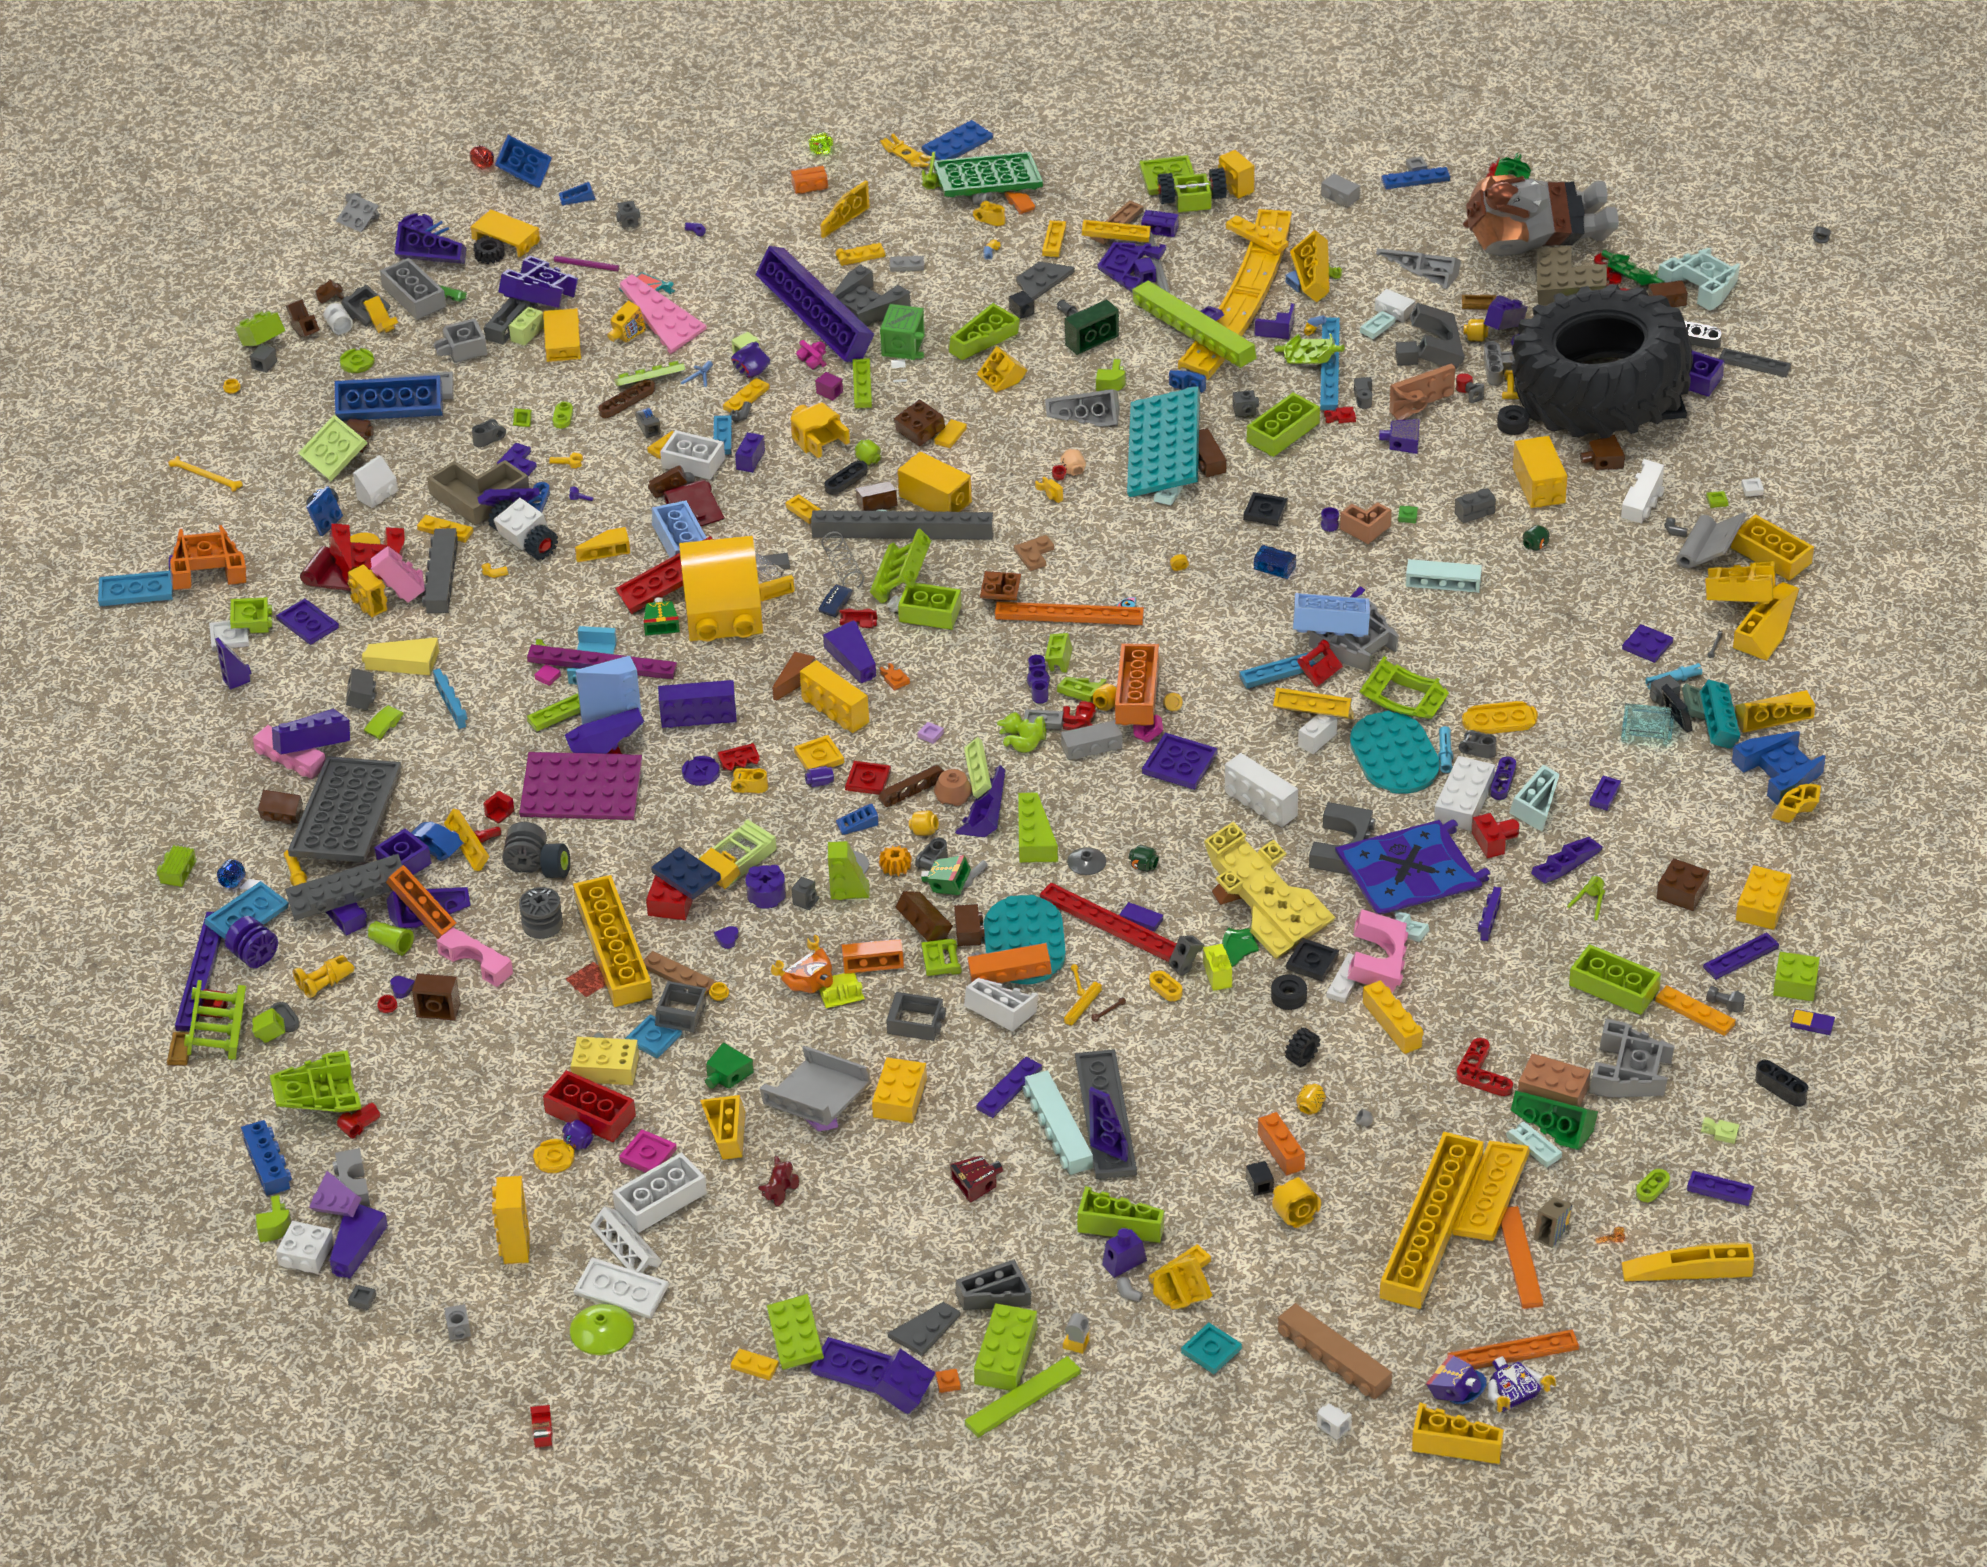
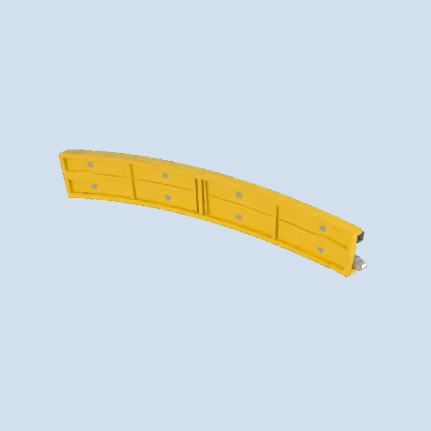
M1258 209L1255 225L1287 240L1292 221V211ZM1250 241L1240 269L1218 308L1224 313V316L1217 320L1218 323L1241 337L1244 335L1271 287L1284 250L1277 255ZM1194 341L1186 353L1178 360V369L1180 371L1190 372L1191 370L1200 373V375L1206 376V379L1209 380L1226 359Z

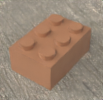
M1532 1053L1520 1077L1518 1091L1580 1107L1590 1086L1591 1070Z

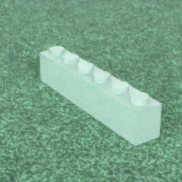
M1049 1071L1026 1076L1025 1086H1023L1024 1095L1026 1098H1030L1033 1112L1037 1111L1040 1126L1044 1125L1047 1139L1053 1142L1054 1153L1060 1155L1062 1168L1067 1169L1069 1175L1092 1169L1093 1155Z

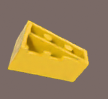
M740 1095L700 1100L722 1160L743 1157L745 1108Z

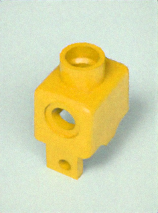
M819 402L809 408L802 404L793 410L790 418L792 439L805 453L811 452L817 458L822 457L823 445L839 439L845 445L850 443L849 429L841 423L840 415L823 402Z

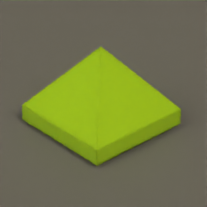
M514 408L513 426L530 427L532 410Z

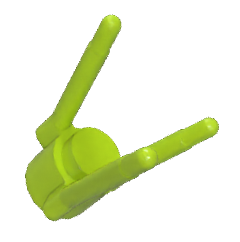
M934 151L931 156L929 173L926 175L925 170H922V186L926 189H935L936 186L940 187L937 176L933 173Z
M1592 876L1584 888L1567 905V908H1571L1585 892L1590 896L1598 895L1594 920H1598L1602 898L1605 894L1603 889L1605 885L1604 880L1599 876Z

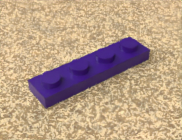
M1025 1056L976 1105V1109L994 1118L1023 1089L1025 1077L1039 1073L1042 1070V1065Z

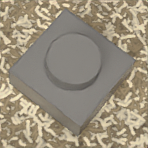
M1422 156L1406 159V166L1409 171L1427 169V164Z

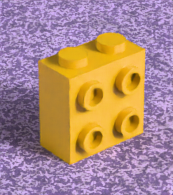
M364 564L349 571L348 585L351 588L352 594H350L353 603H357L362 612L367 613L371 618L386 611L387 598L384 594L385 585L383 581L378 579L373 571L369 570Z

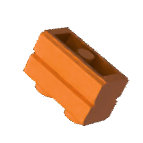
M824 166L791 171V182L795 194L828 189V178Z

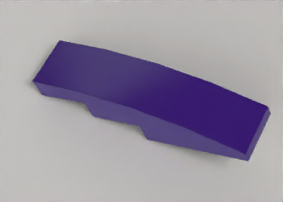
M1590 837L1565 844L1561 852L1548 856L1546 863L1533 867L1531 874L1546 884L1566 875L1602 850L1603 846Z

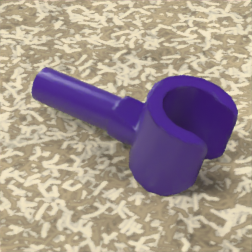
M575 486L570 487L569 498L571 500L580 498L593 501L594 497L579 493V489Z

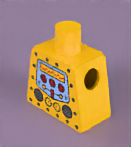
M628 300L610 319L612 330L607 336L612 342L618 338L628 342L644 332L646 326L640 307Z

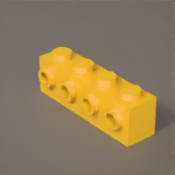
M1381 980L1364 986L1363 1004L1400 1050L1407 1054L1421 1048L1422 1036L1424 1035L1422 1027L1416 1024L1409 1012H1406L1400 1000L1392 995L1390 988L1385 986Z

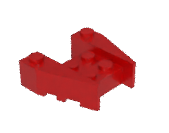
M331 523L329 536L330 553L335 557V563L342 570V576L347 584L349 571L363 564L370 570L372 567L371 558L387 546L401 556L403 555L405 543L404 528L386 527L383 544L351 542L349 524Z

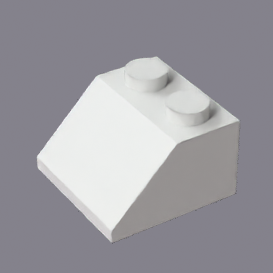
M380 455L353 473L357 500L371 508L382 503L383 500L398 491L396 477Z

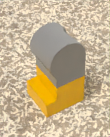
M1073 1313L1065 1329L1067 1336L1063 1342V1349L1083 1354L1090 1340L1089 1320L1081 1313Z

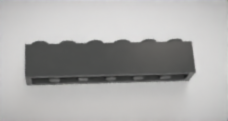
M456 528L435 529L434 536L430 538L432 548H429L430 560H427L429 572H426L425 575L427 584H424L425 596H422V606L426 607L427 614L449 613L458 545Z

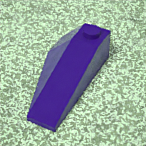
M637 707L580 725L565 734V737L573 753L607 754L611 749L615 750L618 747L617 743L622 738L629 737L645 721L640 709Z

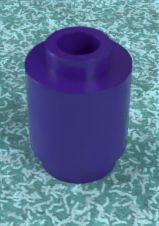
M827 766L808 769L807 773H805V782L807 785L810 784L811 788L829 785L830 782H834L833 770Z

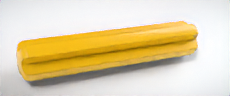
M1095 981L1089 986L1064 1016L1065 1024L1072 1026L1102 991L1100 983Z

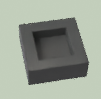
M356 1285L348 1298V1305L369 1310L377 1295L376 1289Z

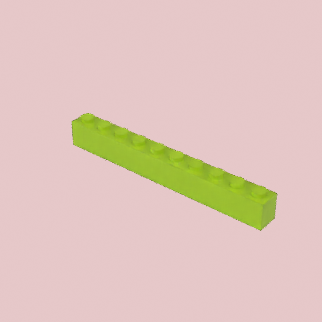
M1146 281L1132 289L1135 305L1143 308L1239 368L1257 359L1255 344L1152 282Z

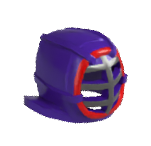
M757 342L747 344L731 357L735 369L747 378L761 374L770 365L771 361L761 350Z

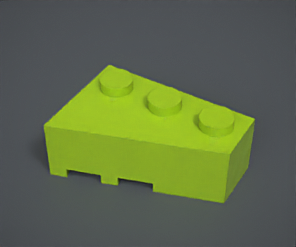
M848 841L828 842L831 900L870 898L869 880L865 877L862 867L856 861V856Z

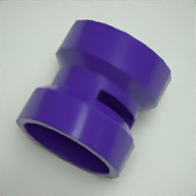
M1333 507L1324 508L1321 511V528L1328 532L1336 531L1339 527V511Z

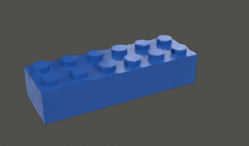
M440 375L334 381L335 415L341 421H349V419L369 420L443 416L442 381Z

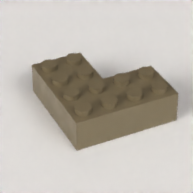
M1572 246L1537 249L1538 305L1547 306L1555 301L1554 295L1562 293L1565 296L1576 294L1580 287L1589 286L1590 290H1602L1608 286L1606 264L1573 267Z
M506 460L479 476L453 461L427 477L429 494L475 526L489 518V513H492L491 509L496 508L479 504L477 497L484 494L485 490L530 488L528 475Z

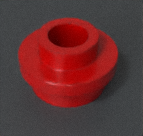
M392 995L381 996L377 1003L378 1010L383 1013L393 1012L398 1006L397 1000Z

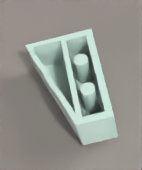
M1542 765L1514 797L1509 813L1532 827L1543 831L1559 773Z

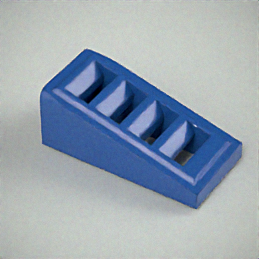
M590 182L558 193L562 206L596 200Z
M868 804L837 819L836 824L841 834L845 835L878 826V814L873 804Z

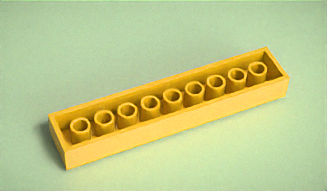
M1443 1132L1381 1278L1380 1299L1421 1309L1451 1237L1452 1227L1482 1159L1483 1141Z

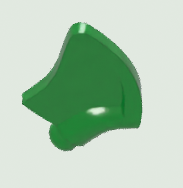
M1229 927L1223 936L1222 944L1232 967L1246 955L1259 951L1258 945L1254 940L1255 936L1250 932L1249 928L1236 930Z

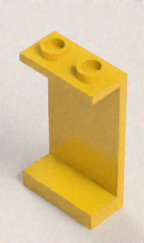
M492 209L470 226L473 240H478L487 235L516 246L517 257L519 258L528 253L540 241L539 227Z
M578 308L543 311L547 362L581 359Z

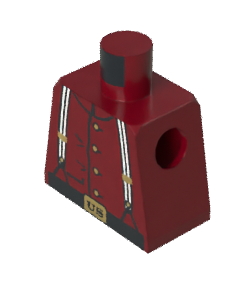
M983 1156L950 1164L951 1179L970 1203L996 1188V1175L1003 1172L999 1161L988 1164Z

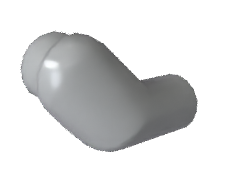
M1119 1278L1117 1288L1121 1297L1140 1303L1143 1292L1133 1290L1129 1278Z

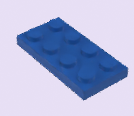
M970 120L922 145V151L929 156H932L934 151L935 160L955 159L993 139V133L975 121Z

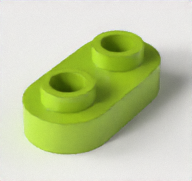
M563 401L556 405L553 415L554 427L562 429L570 425L573 415V405L571 403Z
M1663 1169L1652 1170L1637 1185V1198L1643 1202L1654 1201L1669 1186V1173Z

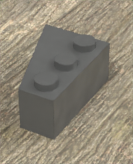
M1015 1259L956 1279L955 1294L963 1310L993 1309L995 1303L1013 1307L1031 1306L1032 1292Z

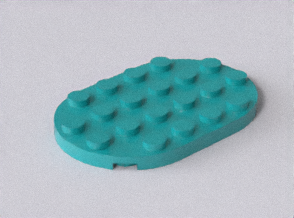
M1384 711L1366 715L1352 728L1350 734L1351 749L1365 777L1375 787L1390 790V793L1409 794L1429 787L1438 776L1440 768L1439 757L1425 730L1417 720L1404 714Z
M1035 895L1008 896L988 910L984 918L986 954L1047 944L1052 974L1008 982L1015 984L1040 983L1050 979L1054 973L1061 970L1066 958L1063 919L1056 906Z

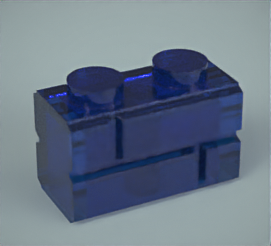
M1262 545L1254 556V570L1288 579L1296 568V554L1274 547Z

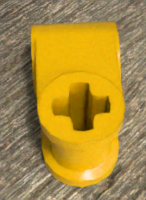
M983 201L980 207L973 211V217L977 221L993 226H1003L1006 223L1005 209L1002 205Z
M737 768L733 772L734 780L731 782V789L734 792L763 793L769 788L767 772L764 769Z

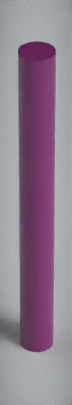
M554 256V262L616 272L620 269V266L615 264Z

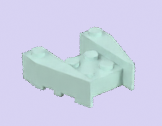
M1711 248L1699 250L1698 254L1690 255L1688 253L1684 254L1683 258L1677 259L1673 257L1659 265L1658 278L1665 282L1685 281L1687 279L1698 285L1697 304L1711 311L1722 304L1738 281L1740 264L1737 263L1734 266H1730L1711 255Z

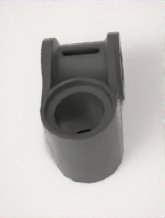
M489 419L472 428L473 445L476 447L487 446L504 438L506 435V428L499 426L495 419Z
M1468 730L1464 734V740L1460 742L1458 747L1464 754L1490 759L1496 756L1497 739L1492 734Z
M941 837L932 839L924 850L917 855L915 866L930 871L934 861L948 858L946 840Z

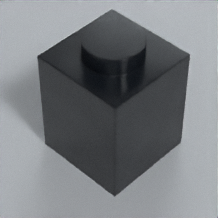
M1025 291L1018 292L1009 296V309L1020 319L1035 314L1034 300Z
M1262 1161L1246 1165V1180L1253 1196L1273 1192L1274 1178L1267 1162Z

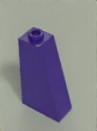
M853 620L823 634L824 648L860 684L876 677V663L856 621Z
M359 1204L353 1217L343 1216L330 1257L332 1273L337 1277L351 1279L388 1227L386 1213Z

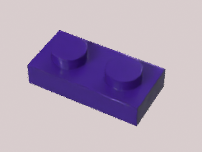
M1603 775L1590 798L1589 805L1608 811L1621 786V780Z

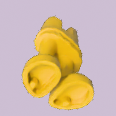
M340 955L324 961L323 966L311 973L306 974L302 968H295L292 974L301 991L304 990V994L308 998H312L329 983L332 987L334 983L337 984L341 979L350 975L355 970V967L344 955Z

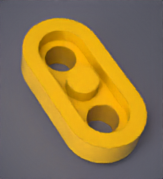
M1154 971L1150 974L1149 985L1153 990L1168 1001L1181 999L1183 987L1179 982L1164 971Z

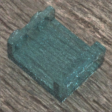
M1625 703L1621 742L1629 743V735L1661 738L1664 740L1663 746H1667V741L1672 740L1673 731L1669 727H1673L1674 724L1671 708Z

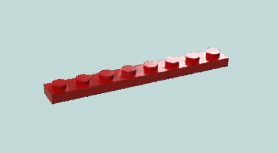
M1052 882L1040 893V898L1051 902L1057 908L1167 962L1170 961L1176 946L1175 942Z

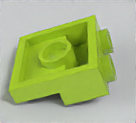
M268 597L231 599V629L250 628V633L269 632V628H272V617H269L272 616V605H268Z

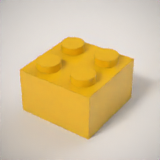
M1232 150L1219 156L1218 168H1224L1226 188L1229 193L1238 199L1253 193L1255 165L1237 150Z

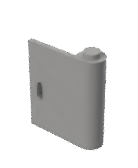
M1744 512L1719 523H1716L1708 515H1701L1676 557L1677 564L1689 569L1724 555L1747 514Z

